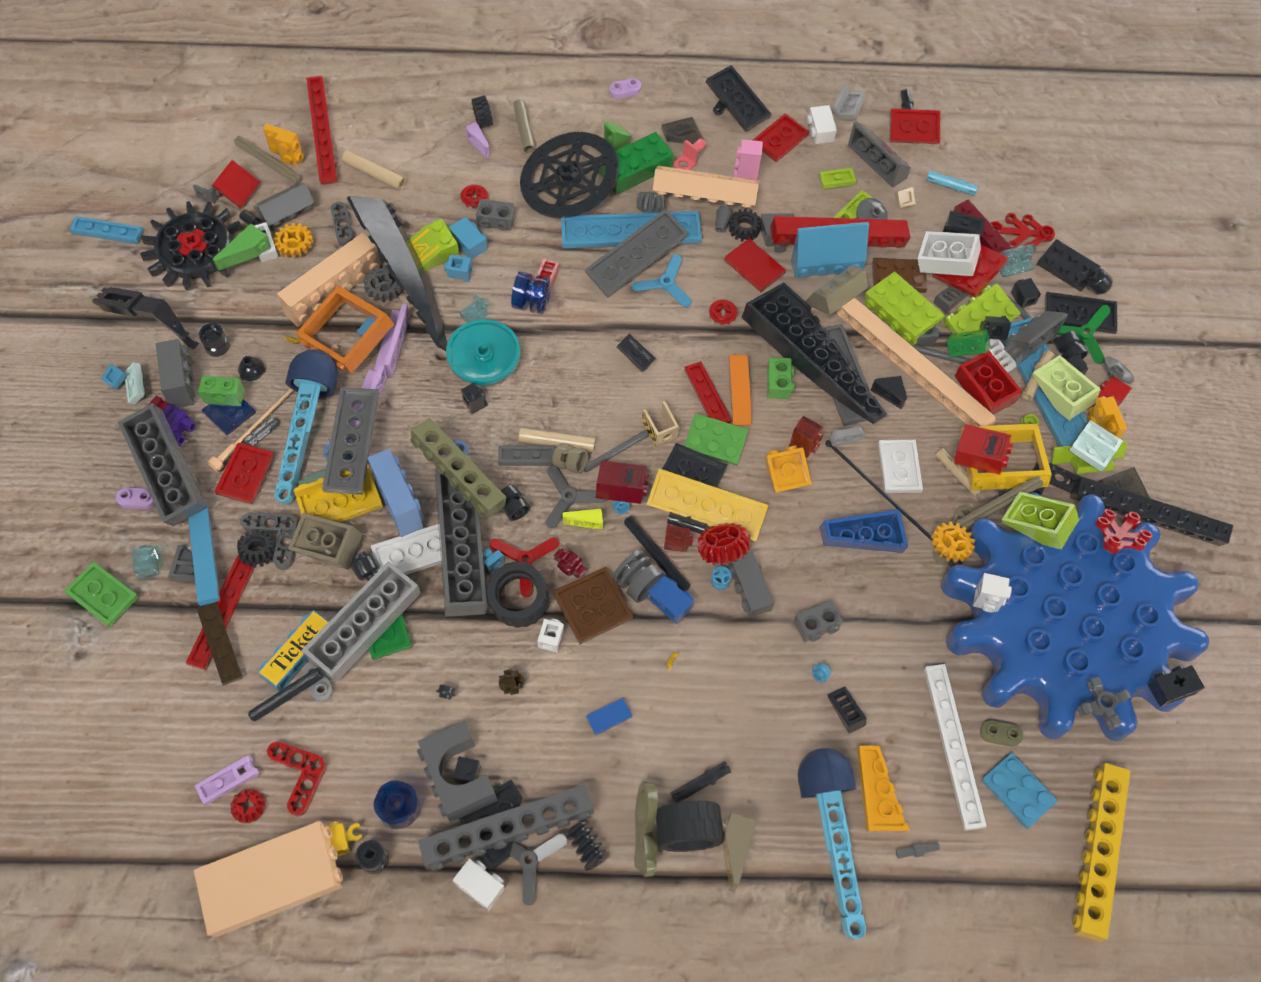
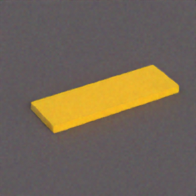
M658 469L646 504L669 513L672 512L684 517L690 516L691 519L707 523V526L710 527L718 526L719 524L723 525L726 522L728 524L735 523V525H741L748 532L750 540L754 542L757 541L769 506L662 469Z

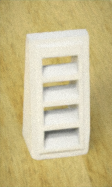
M267 222L255 225L260 231L266 230L264 234L267 235L270 243L268 249L259 255L261 262L278 258Z
M990 339L992 349L989 348V350L1001 365L1009 364L1004 368L1007 373L1017 368L1011 355L1004 350L1005 347L999 339Z

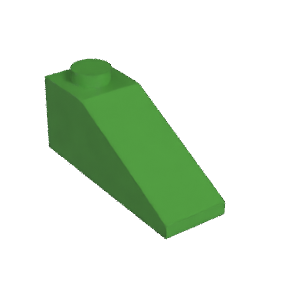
M250 224L213 258L216 268L222 270L258 257L270 246L267 235Z

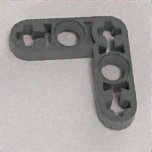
M244 514L241 517L240 523L246 532L252 533L255 530L258 533L261 530L263 533L277 534L273 561L278 569H289L293 564L295 552L288 550L289 545L282 546L281 542L285 538L292 540L298 526L296 517L290 514ZM250 519H253L254 522L248 526L247 523L250 522ZM272 519L275 521L272 527H265L264 525L267 520ZM289 521H292L293 524H291L287 528L285 524H288ZM283 552H285V557L287 560H284V562L281 564L279 560L283 559Z

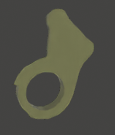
M646 781L641 782L636 799L634 866L643 874V877H650L656 871V855H663V850L658 847V843L652 837L658 806L657 789L655 784Z

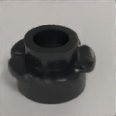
M440 684L439 689L436 690L441 698L451 700V696H456L454 694L456 688Z

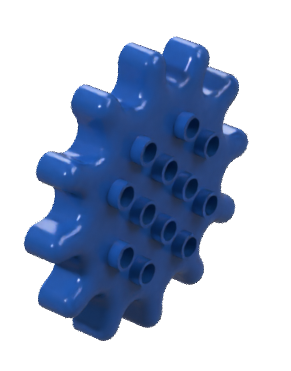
M1029 493V494L1041 496V495H1039V494H1037V493ZM1095 494L1085 495L1077 503L1076 510L1079 521L1061 550L1042 545L1019 531H1006L989 518L978 519L974 522L969 532L972 534L970 538L975 539L973 551L982 559L983 567L952 566L943 578L941 588L948 597L961 600L972 609L973 619L956 624L947 636L946 644L949 651L955 655L980 653L990 659L994 667V675L982 689V698L987 705L999 708L1017 694L1028 695L1036 700L1040 707L1039 729L1041 733L1048 739L1057 740L1073 727L1077 709L1081 708L1080 706L1091 703L1094 699L1086 683L1090 679L1099 677L1104 691L1117 694L1127 690L1131 697L1127 701L1117 704L1113 709L1122 725L1115 729H1108L1103 715L1091 713L1095 716L1103 734L1109 740L1121 741L1137 728L1138 721L1132 706V697L1143 698L1162 712H1170L1185 701V699L1159 707L1147 685L1154 680V675L1163 671L1166 674L1171 673L1168 667V658L1188 662L1193 661L1207 650L1209 646V637L1203 630L1182 623L1174 612L1175 605L1186 602L1198 590L1199 582L1197 577L1189 571L1162 572L1153 565L1150 559V551L1160 540V531L1156 525L1144 522L1130 532L1140 533L1144 529L1152 533L1151 540L1142 551L1123 548L1118 553H1110L1103 547L1105 536L1095 525L1097 519L1102 517L1105 510L1104 501ZM1122 539L1123 541H1131V542L1134 541V540ZM984 573L1009 578L1008 586L1012 587L1009 599H1006L1005 605L1001 606L998 612H986L982 608L973 606L975 590ZM1100 699L1101 704L1107 707V703Z

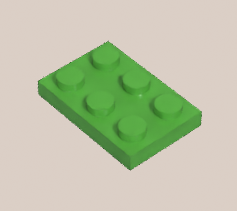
M694 414L684 446L713 459L737 466L749 429Z
M94 561L64 590L68 596L109 628L139 598L133 591Z

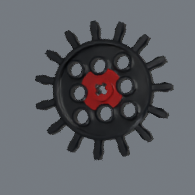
M187 201V213L178 216L168 207L166 210L170 220L164 225L153 219L150 221L152 227L158 231L156 237L141 236L143 244L154 245V249L140 252V256L143 262L158 258L159 261L147 269L152 277L165 269L167 274L162 280L167 287H169L176 276L183 278L182 284L185 290L190 289L191 279L201 277L206 287H211L208 275L219 271L226 278L230 276L226 268L222 270L216 268L213 258L236 238L230 237L231 234L243 229L240 221L226 226L224 222L231 217L229 209L226 208L216 217L211 215L214 208L209 201L203 212H194L191 202Z

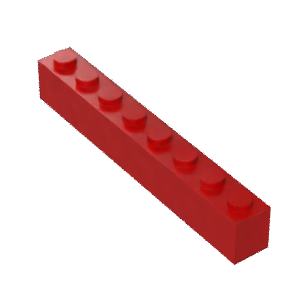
M774 216L770 225L772 244L780 245L795 244L798 228L863 222L869 223L867 247L902 248L906 246L911 236L907 220Z

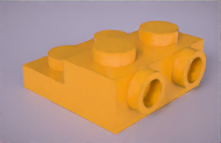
M265 124L263 131L269 150L274 154H280L281 160L284 163L298 166L303 160V153L297 134Z
M1114 396L1097 398L1095 400L1096 405L1088 410V422L1092 420L1120 439L1127 430V426Z
M795 445L785 448L786 451L779 453V450L767 452L768 455L764 457L767 474L770 475L774 493L812 484L803 447L797 449Z

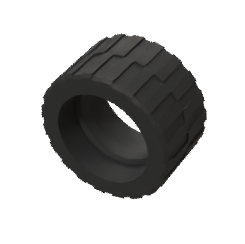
M517 561L509 564L506 563L496 569L490 576L486 586L487 602L501 622L515 628L528 627L544 616L550 602L549 589L541 572L534 566ZM515 579H527L535 585L537 590L534 602L528 608L521 611H509L500 602L502 589L507 583Z
M702 800L682 801L664 805L657 809L658 847L663 851L687 852L717 847L724 842L720 805L716 802Z

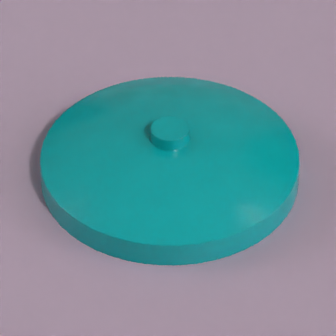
M478 319L467 322L454 331L447 343L446 356L450 369L461 380L470 384L474 383L475 385H491L503 381L514 372L520 359V345L515 333L505 324L490 319Z

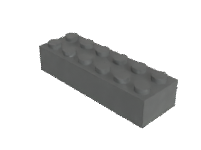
M150 404L118 422L164 523L175 526L188 519V517L208 508L162 409Z

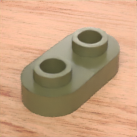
M987 721L980 728L982 739L988 743L1015 747L1023 740L1022 730L1013 724ZM989 728H993L995 734L991 733ZM1010 732H1014L1016 737H1012Z

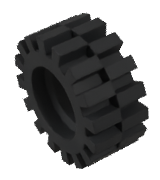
M485 95L472 98V109L479 128L492 126V113Z
M739 209L738 213L735 211L731 215L729 232L732 237L735 236L736 240L740 238V242L748 238L753 241L760 232V216H757L758 213L756 212L752 213L753 210L751 209L749 212H747V209H744L743 212ZM748 223L751 225V227L743 228L739 226V224Z
M253 530L252 534L246 532L245 536L242 535L240 540L237 541L239 560L243 564L246 563V566L250 567L253 564V568H257V564H260V567H262L264 562L268 564L270 560H273L274 541L267 532L264 534L261 530L258 533ZM256 546L263 547V549L259 551L249 550L250 548Z

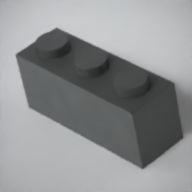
M753 551L743 555V559L729 562L727 568L735 580L734 587L736 593L741 595V605L744 612H747L749 617H754L772 611L774 602Z

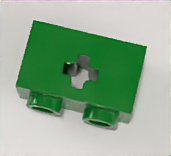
M988 329L951 334L947 339L950 357L987 353L991 347Z

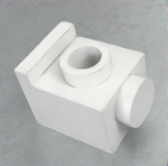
M544 619L537 641L538 648L558 653L564 624L556 619Z

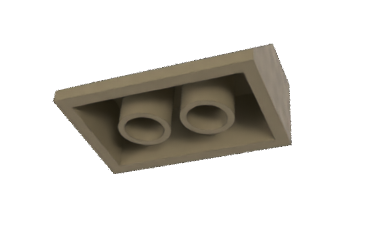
M851 265L813 292L805 302L809 306L831 315L868 288L865 270Z

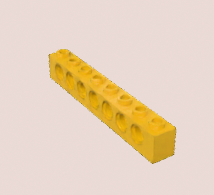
M1107 763L1097 768L1094 774L1096 787L1091 794L1093 807L1088 814L1090 828L1086 831L1085 841L1087 842V848L1082 855L1084 869L1079 876L1081 889L1076 896L1078 910L1072 922L1073 927H1075V935L1098 942L1108 939L1131 771ZM1106 784L1111 786L1113 793L1107 790ZM1103 804L1109 807L1110 813L1104 810ZM1100 825L1107 829V834L1101 831ZM1097 845L1103 848L1104 855L1099 853ZM1094 866L1100 869L1101 876L1095 873ZM1091 887L1097 890L1098 898L1092 894ZM1088 909L1095 913V919L1089 916Z

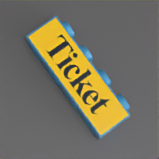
M314 610L302 619L300 626L290 632L284 644L279 645L275 649L274 655L260 666L258 672L260 677L278 692L284 689L309 661L301 650L329 621Z

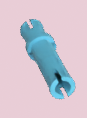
M932 170L929 171L926 181L955 189L958 193L961 191L975 196L978 185L964 182V179L958 180L933 172Z

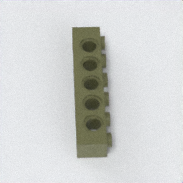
M430 417L411 429V443L413 446L419 448L423 452L424 457L436 465L438 472L442 475L444 474L454 488H458L463 498L474 505L478 514L488 519L505 506L506 496Z

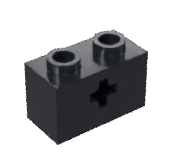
M1183 665L1171 669V673L1168 674L1165 671L1154 675V680L1147 684L1159 707L1196 695L1205 688L1193 665L1185 668Z

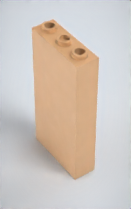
M318 821L194 869L207 935L219 937L341 889L343 876L341 870L336 866L337 853L330 844L329 839L332 838L329 826Z

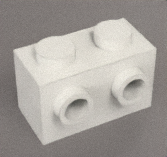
M984 573L976 587L973 606L982 608L986 612H998L1000 607L1005 605L1006 599H1009L1012 587L1008 586L1009 578Z

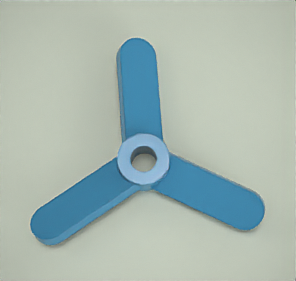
M674 254L671 257L667 269L660 279L632 283V290L634 291L661 288L664 291H668L683 307L688 308L692 304L691 299L674 283V278L682 262V258L678 254Z

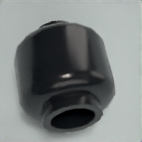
M1102 268L1091 270L1085 279L1086 286L1097 295L1107 293L1113 283L1112 277Z
M364 551L352 559L351 569L361 581L366 579L369 581L380 569V564L372 553Z

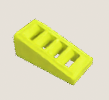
M590 509L563 512V524L603 529L602 510Z

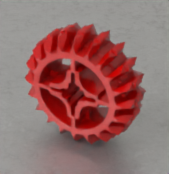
M726 522L723 525L712 526L711 529H705V532L700 534L697 543L698 552L702 560H706L707 563L712 562L713 565L717 563L720 565L723 563L729 564L732 561L736 562L737 559H743V555L748 554V550H750V536L744 527L735 525V523L728 524Z

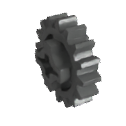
M386 265L383 266V269L376 266V271L370 269L371 274H366V279L363 280L364 289L368 293V297L373 296L374 301L380 298L381 302L385 298L390 301V297L397 298L396 293H401V289L396 281L395 283L392 279L394 278L386 268Z

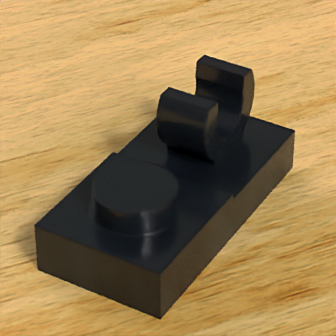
M630 333L617 345V348L641 372L656 359Z

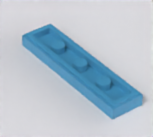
M75 216L69 229L71 234L139 245L141 236L144 233L143 227Z

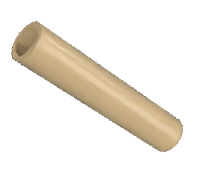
M349 150L343 153V163L398 190L403 189L405 186V177Z
M520 428L519 443L555 445V447L563 443L573 448L577 447L587 452H594L595 438L526 428Z

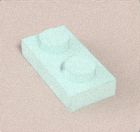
M133 362L124 371L127 373L125 383L128 403L136 404L145 395L141 365Z

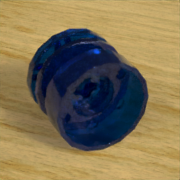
M519 271L513 285L511 307L524 311L529 304L530 312L534 313L537 308V313L542 315L550 298V277L545 276L542 280L541 275H537L533 282L531 273Z

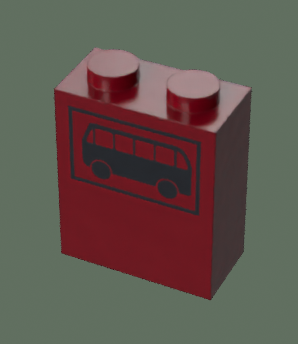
M601 460L595 498L641 504L642 497L647 495L649 474H646V466Z

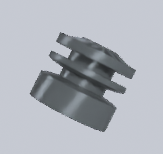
M641 549L630 554L618 566L612 577L616 583H619L621 588L628 587L627 594L636 603L645 600L648 591L666 575L657 564L650 565L651 558L646 556V553Z

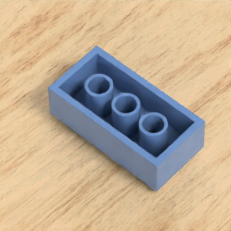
M390 449L367 457L375 482L400 536L403 537L422 529L421 521L424 520V517L420 510V504L417 498L415 499L413 496L414 492L410 483L408 484L406 481V475L404 470L400 468L397 456H392Z

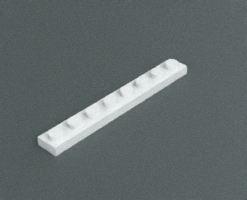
M946 665L927 666L924 668V673L963 830L985 828L987 825Z

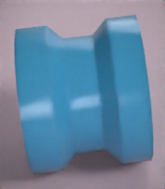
M724 566L716 567L713 570L711 584L715 589L725 590L729 587L732 578L730 570Z

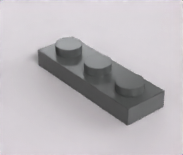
M555 445L498 446V466H554L552 459L556 449Z

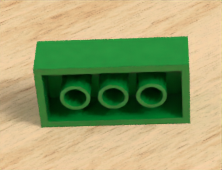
M657 132L615 151L619 161V173L612 190L618 195L655 176V169L658 166L673 168L674 153ZM606 165L599 167V173L603 178Z

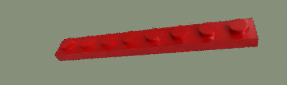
M323 75L307 77L319 181L321 185L337 183Z

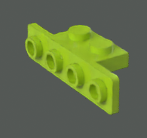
M1126 441L1121 443L1102 472L1114 470L1115 463L1112 459L1125 456ZM1071 446L1053 448L1052 464L1070 463L1077 474L1101 472L1069 451Z

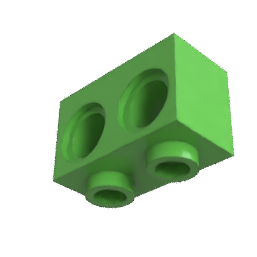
M769 357L767 365V398L790 399L791 392H794L795 382L791 379V377H794V366H791V358Z

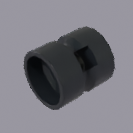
M209 323L200 329L199 338L208 355L219 357L228 351L229 342L220 325Z
M1075 331L1063 334L1054 343L1058 351L1063 353L1062 357L1065 360L1078 354L1083 360L1088 355V350L1083 343H1079L1081 339Z
M509 485L501 490L506 496L505 506L502 509H504V513L510 521L519 520L529 512L531 507L527 500L521 497L522 494L516 485Z
M375 840L364 841L356 850V861L366 873L374 875L384 871L388 864V854L379 842Z

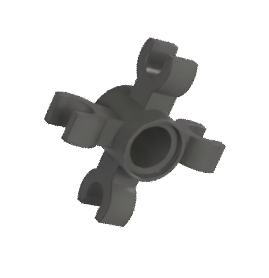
M1099 677L1090 679L1086 684L1090 692H1092L1094 699L1091 703L1080 706L1081 708L1077 709L1080 717L1094 712L1097 715L1104 716L1109 730L1122 725L1120 718L1113 709L1117 704L1131 698L1128 691L1124 690L1113 694L1103 690ZM1100 699L1107 703V707L1101 704Z

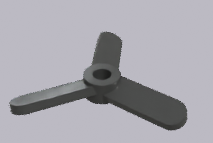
M550 466L548 468L547 474L561 495V499L546 520L548 528L556 527L563 517V512H566L569 506L574 503H604L606 501L605 499L595 498L596 491L573 490L568 486L557 467Z
M558 833L532 851H528L513 842L510 857L519 861L523 867L522 900L525 905H533L536 900V867L540 861L566 845L567 836L565 834ZM529 856L532 857V862L530 864H528L527 858Z

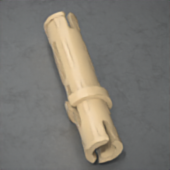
M1046 350L1043 351L1039 362L1034 366V371L1053 360L1054 354L1048 350L1047 353ZM1033 375L1030 377L1021 395L1022 398L1028 401L1033 400L1039 388V384Z
M944 448L935 455L944 464L946 470L951 472L974 497L982 491L970 489L966 470L961 465L954 464L955 459Z

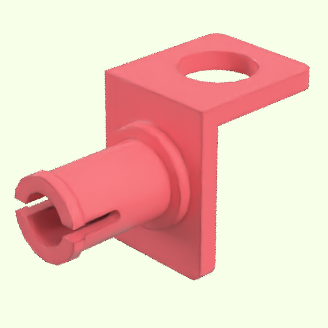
M699 138L694 144L687 140L684 141L683 155L674 161L673 167L690 170L697 164L698 153L706 147V142L702 138ZM686 162L688 166L682 168L679 166V163Z

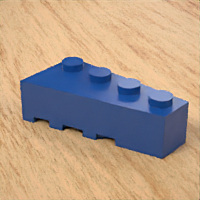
M900 510L824 520L819 527L823 546L903 553L908 547Z

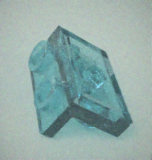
M1034 244L1001 252V254L1008 257V262L1000 270L1002 277L1034 270L1035 266L1031 260L1036 250Z

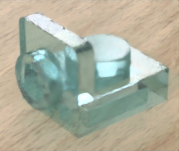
M475 294L473 302L460 311V316L466 322L483 319L488 315V304L483 298H479Z

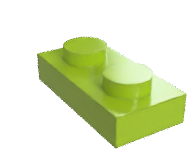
M852 168L819 172L822 189L856 184Z

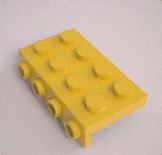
M367 466L363 495L323 492L324 477L309 484H301L293 490L301 514L305 513L339 523L383 508L369 466ZM344 471L340 476L346 478L351 472Z

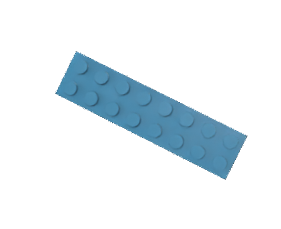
M699 211L670 212L689 233L688 237L679 244L701 243ZM660 212L578 215L561 218L563 249L615 247Z
M1032 318L1011 323L1008 337L1013 333L1016 335L1024 324L1029 325ZM1046 344L1020 364L1013 358L1026 386L1035 370L1034 366L1039 362L1043 351L1046 350V353L1047 350L1049 351ZM1039 386L1033 399L1059 447L1072 446L1087 425V418L1081 412L1071 420H1067L1053 407Z

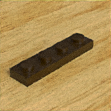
M217 603L198 608L197 613L222 686L243 679Z

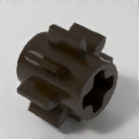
M512 669L504 671V675L499 676L498 684L500 689L504 691V694L510 693V695H515L519 693L518 689L523 688L524 679L518 673V670L512 671Z

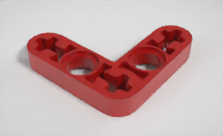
M273 742L267 748L268 757L275 763L301 772L287 802V809L293 816H302L307 812L326 771V763L322 757L282 742ZM280 747V750L287 754L286 758L281 754H277L275 757L273 750H278ZM301 754L302 761L299 764H292L291 758L293 755ZM307 757H309L308 761L310 763L316 764L317 761H319V764L321 766L320 769L316 768L315 771H313L312 766L306 764ZM304 781H312L313 786L309 791L301 789ZM300 793V794L303 795V796H307V799H305L304 797H302V799H301V801H300V803H301V805H302L303 807H302V808H298V809L295 811V808L293 807V804H294V803H295V804H298V803H299V800H300V798H301V797H300L299 795H297V794Z

